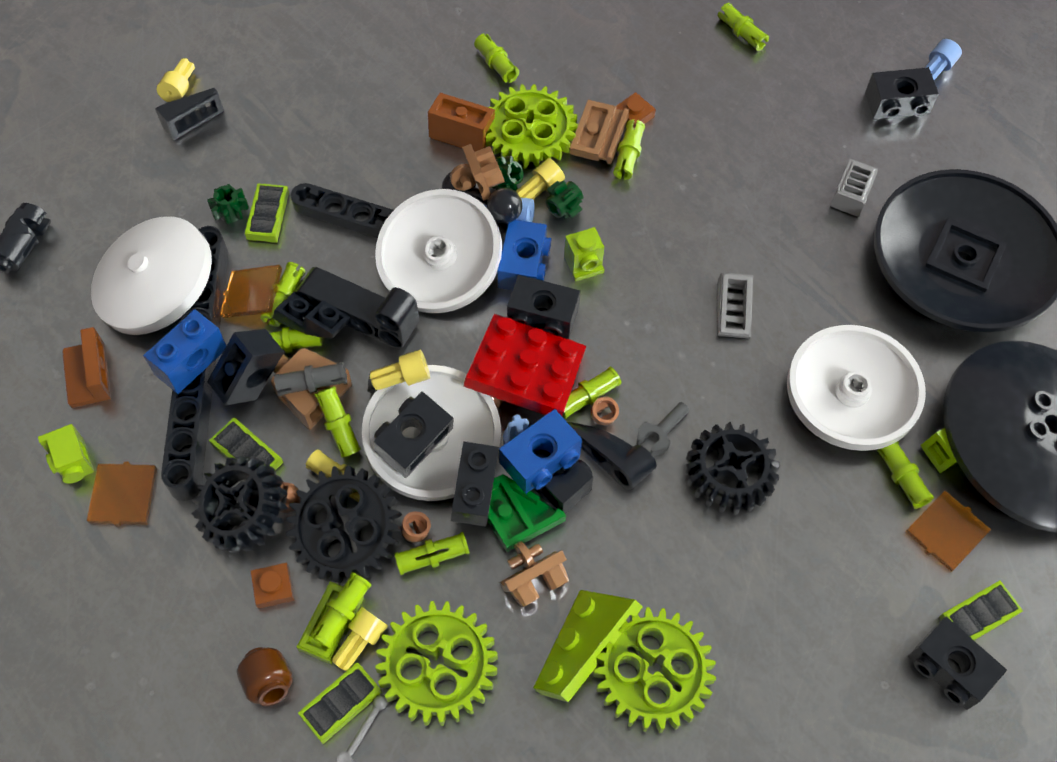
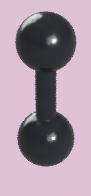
M451 172L445 176L442 182V189L464 192L476 198L482 204L487 205V209L498 223H511L522 212V199L513 189L499 188L492 192L488 199L483 201L479 189L476 188V184L471 189L465 191L454 188L450 179Z

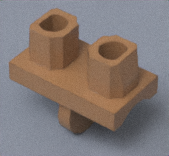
M469 144L462 147L469 164H460L454 167L450 174L451 183L454 188L462 191L471 189L477 183L484 201L491 195L489 188L505 181L491 147L488 146L474 152L472 145Z
M520 541L514 545L517 555L507 560V563L511 570L522 564L525 568L499 583L504 592H511L517 603L524 607L540 598L531 582L532 579L542 575L549 590H554L569 581L565 567L562 564L567 559L563 551L560 550L558 552L554 551L534 562L533 558L543 553L541 546L536 544L528 549Z

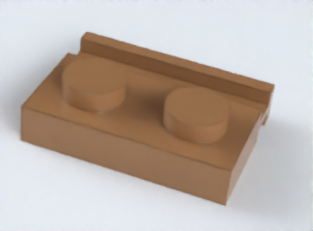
M588 100L576 129V136L570 145V155L595 161L601 159L607 161L608 164H612L629 118V109L624 108V110L616 109L614 105Z

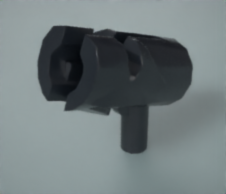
M22 203L6 221L5 228L0 235V271L5 273L18 271L31 250L37 246L39 241L36 236H42L51 223V219L44 218L47 213L42 208L34 204Z

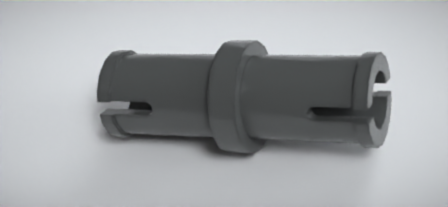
M344 362L316 368L313 365L305 366L304 370L274 375L278 396L305 390L313 393L317 392L318 388L342 383L347 384L348 382Z

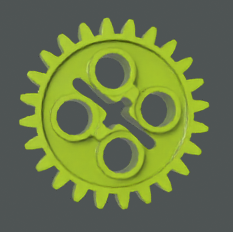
M521 84L520 91L516 92L512 87H509V95L499 92V100L490 99L489 108L495 109V119L486 133V147L492 146L494 155L501 153L503 157L513 156V161H522L524 168L528 167L529 162H533L537 168L540 165V161H545L548 158L551 159V157L561 160L562 152H570V145L576 136L575 132L578 128L577 114H573V105H567V97L558 99L557 90L548 94L547 86L543 87L541 91H537L535 84L531 86L530 90H526L525 86Z
M430 601L429 611L423 612L422 608L417 604L415 605L416 616L411 617L403 611L401 613L404 621L402 625L395 622L390 623L394 635H382L381 637L383 643L388 648L377 649V656L385 660V662L375 665L377 673L387 675L378 681L380 688L391 687L385 694L387 702L398 698L399 700L395 706L396 712L401 713L407 707L410 708L408 717L412 722L419 713L423 714L425 726L429 725L432 716H437L440 725L444 726L446 715L451 714L456 722H460L459 710L463 708L472 715L474 713L471 703L473 700L482 704L485 703V697L481 689H493V683L486 676L497 675V667L488 664L498 660V653L496 651H488L495 644L494 637L482 638L488 631L486 623L475 627L477 614L473 613L464 618V606L462 605L453 613L450 610L449 601L445 602L442 610H437L434 601ZM424 632H435L438 634V639L431 645H423L418 640ZM459 646H467L472 650L470 657L465 660L455 659L452 656V652ZM407 649H416L423 656L412 653L409 654L407 653ZM439 656H442L444 665L438 664L435 669H432L429 659L436 661ZM409 665H418L422 668L419 677L413 680L402 677L403 670ZM451 669L465 671L468 675L467 677H461ZM448 679L455 682L456 689L449 695H441L436 691L437 685L443 680Z
M646 607L643 618H640L638 614L636 617L630 615V622L625 621L618 631L622 635L615 644L612 645L608 642L602 650L605 653H600L596 658L597 663L603 666L594 669L593 677L604 679V681L597 685L596 690L597 692L609 693L604 701L605 706L616 703L618 707L614 715L615 718L622 716L625 712L629 715V727L639 719L642 720L643 732L648 730L651 722H655L659 733H662L666 721H669L676 730L680 726L679 716L690 723L694 718L691 708L701 712L705 705L700 698L709 699L713 693L704 686L714 684L716 676L706 672L713 669L716 665V661L705 659V656L710 653L712 647L711 645H699L704 633L699 632L692 635L690 630L693 622L689 621L683 626L680 625V613L678 612L671 620L666 619L665 608L660 610L658 617H653L650 607ZM645 636H653L659 641L660 648L655 650L648 649L643 645L641 639ZM633 647L638 655L629 652L627 648ZM674 660L686 662L690 672L685 675L678 674L673 670L671 662ZM624 663L631 664L636 668L638 675L634 678H625L619 673L618 666ZM655 663L661 666L659 672L656 671L652 675L647 671L649 666L652 667ZM671 683L679 685L681 687V691L677 692L675 689H673ZM660 688L665 692L667 701L662 704L653 702L648 696V690Z

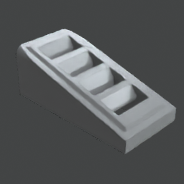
M850 159L830 207L859 217L878 169Z
M720 274L717 284V336L751 338L753 275ZM728 289L742 290V294L727 293ZM727 299L742 301V305L727 304ZM727 311L742 312V317L726 315ZM726 322L743 323V329L726 328Z

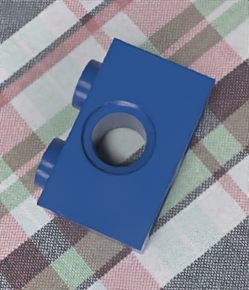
M515 220L508 224L498 267V288L513 291L518 275L544 281L546 264H542L543 256L549 257L552 238L546 237V224Z
M194 309L143 356L154 375L179 394L223 353L226 343L219 328Z
M554 409L499 448V463L526 494L533 488L538 490L544 487L552 479V474L560 468L567 469L574 465L580 458L582 438ZM539 450H546L551 455L546 458H540L534 453Z

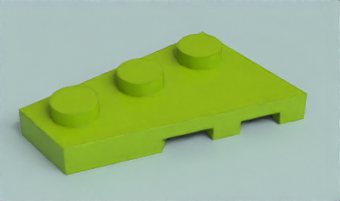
M580 590L533 688L541 695L569 702L597 667V656L608 642L612 645L615 644L622 635L618 631L630 615L636 617L643 606L635 599Z

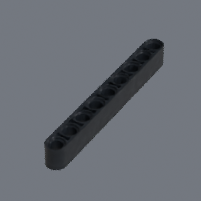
M204 226L198 230L206 238L211 250V271L204 290L193 306L182 315V320L196 309L220 330L228 250L219 229L214 226ZM216 360L179 394L172 390L161 479L172 496L179 501H189L195 498L200 492L196 485H202L213 392L207 381L216 366ZM199 384L194 389L188 390L190 386ZM195 414L193 418L184 420L188 415ZM192 445L188 450L179 452L182 447ZM188 476L185 482L175 484L179 478Z

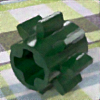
M513 156L495 158L505 182L491 188L496 190L499 188L518 190L516 184L523 181L524 175L521 165L513 161Z
M556 181L547 189L550 196L547 197L545 203L555 217L573 218L583 210L579 204L584 196L581 189L574 182Z
M230 184L215 188L213 198L207 199L214 219L218 220L221 218L227 224L236 222L239 219L242 220L243 210L249 209L243 189L235 190Z

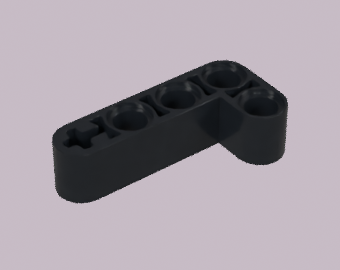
M312 267L294 292L315 306L322 300L326 301L350 316L346 326L395 348H402L419 323L416 299L407 291L394 287L385 298L318 267Z

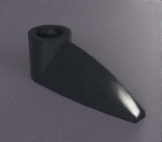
M567 422L582 438L581 449L625 489L632 490L656 469L657 464L654 457L643 446L638 444L632 446L617 436L592 426Z

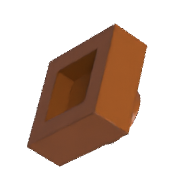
M636 92L616 106V109L624 110V108L629 109L627 121L634 119V129L637 120L646 124L655 117L656 109Z
M287 562L251 570L255 604L258 609L295 601Z

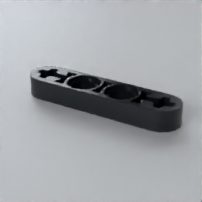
M308 183L299 184L291 191V200L296 212L378 238L384 222L394 211L390 208ZM331 203H338L342 206L337 212L325 210ZM359 212L370 214V217L365 221L354 219L355 214Z

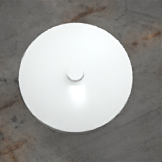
M429 190L416 194L401 203L386 219L376 243V266L386 288L390 291L392 288L398 287L410 293L416 299L418 311L427 313L454 311L476 300L490 286L498 272L502 256V239L493 216L479 200L457 190Z
M167 216L144 221L123 233L104 253L94 272L91 284V300L97 315L113 329L130 335L155 332L175 322L193 306L208 281L212 256L206 238L188 221Z
M839 325L813 334L797 350L787 375L789 400L801 422L822 440L849 450H876L896 443L912 429L919 419L925 404V382L919 365L913 356L892 337L869 327Z
M428 365L430 379L410 386L405 381L377 390L374 393L364 413L362 440L367 460L375 474L381 478L384 484L409 498L439 501L454 497L463 441L499 447L501 423L497 407L491 396L463 387L466 373L446 366ZM423 391L454 418L453 429L407 478H404L375 452L374 434L386 421L391 423L399 415L398 410L406 399L411 396L415 399ZM408 427L402 432L406 438H416L421 433L415 427Z

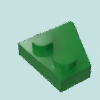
M501 474L494 478L488 522L506 552L513 550L516 543L520 541L526 543L566 521L564 511L559 508L557 510L542 502L540 496L532 491L525 494L517 483L508 476Z

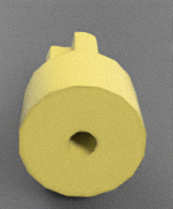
M182 58L174 71H167L156 88L158 95L164 101L171 102L184 97L189 88L188 78L195 69L194 64L189 62L187 58Z
M548 158L533 170L534 176L516 192L522 198L534 200L543 191H547L556 181L562 182L565 180V175L561 168L552 159Z
M420 349L399 356V362L371 371L370 379L375 390H381L405 381L410 386L430 379V372L424 354Z
M362 606L347 626L352 632L332 658V662L344 671L351 668L368 642L374 646L388 627L387 624Z

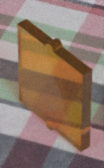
M271 265L232 271L227 290L223 292L225 298L220 316L222 318L271 313L275 296L279 289L277 285L279 284L282 267L280 265Z
M128 461L123 464H98L87 522L114 524L115 527H119L121 524H147L157 467L155 465H131Z
M944 491L905 532L925 549L926 555H932L952 572L991 529L971 513L970 507H964L949 493Z

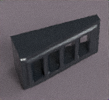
M215 88L180 98L155 108L162 127L173 140L178 139L224 111L218 91Z

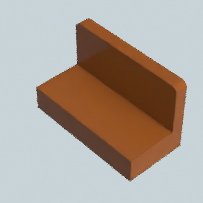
M439 93L428 111L429 137L460 148L471 144L474 152L486 148V133L495 119V109Z
M94 327L80 330L81 345L67 347L62 351L67 401L71 408L111 399L104 342Z

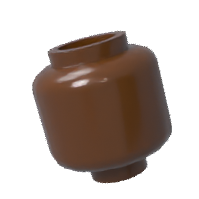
M258 647L250 650L239 663L236 671L246 698L250 702L261 704L262 706L274 705L283 700L293 682L292 673L283 654L275 648Z

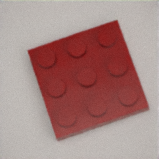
M494 313L466 375L463 387L543 415H547L556 409L563 416L586 345Z

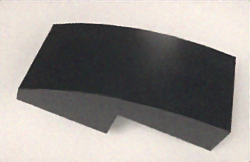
M293 292L275 309L273 319L302 333L332 339L349 322L350 316L324 300L315 306Z

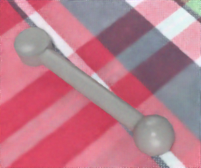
M378 695L374 698L372 710L347 751L338 755L337 762H353L352 755L378 712L385 709L388 704L385 696Z

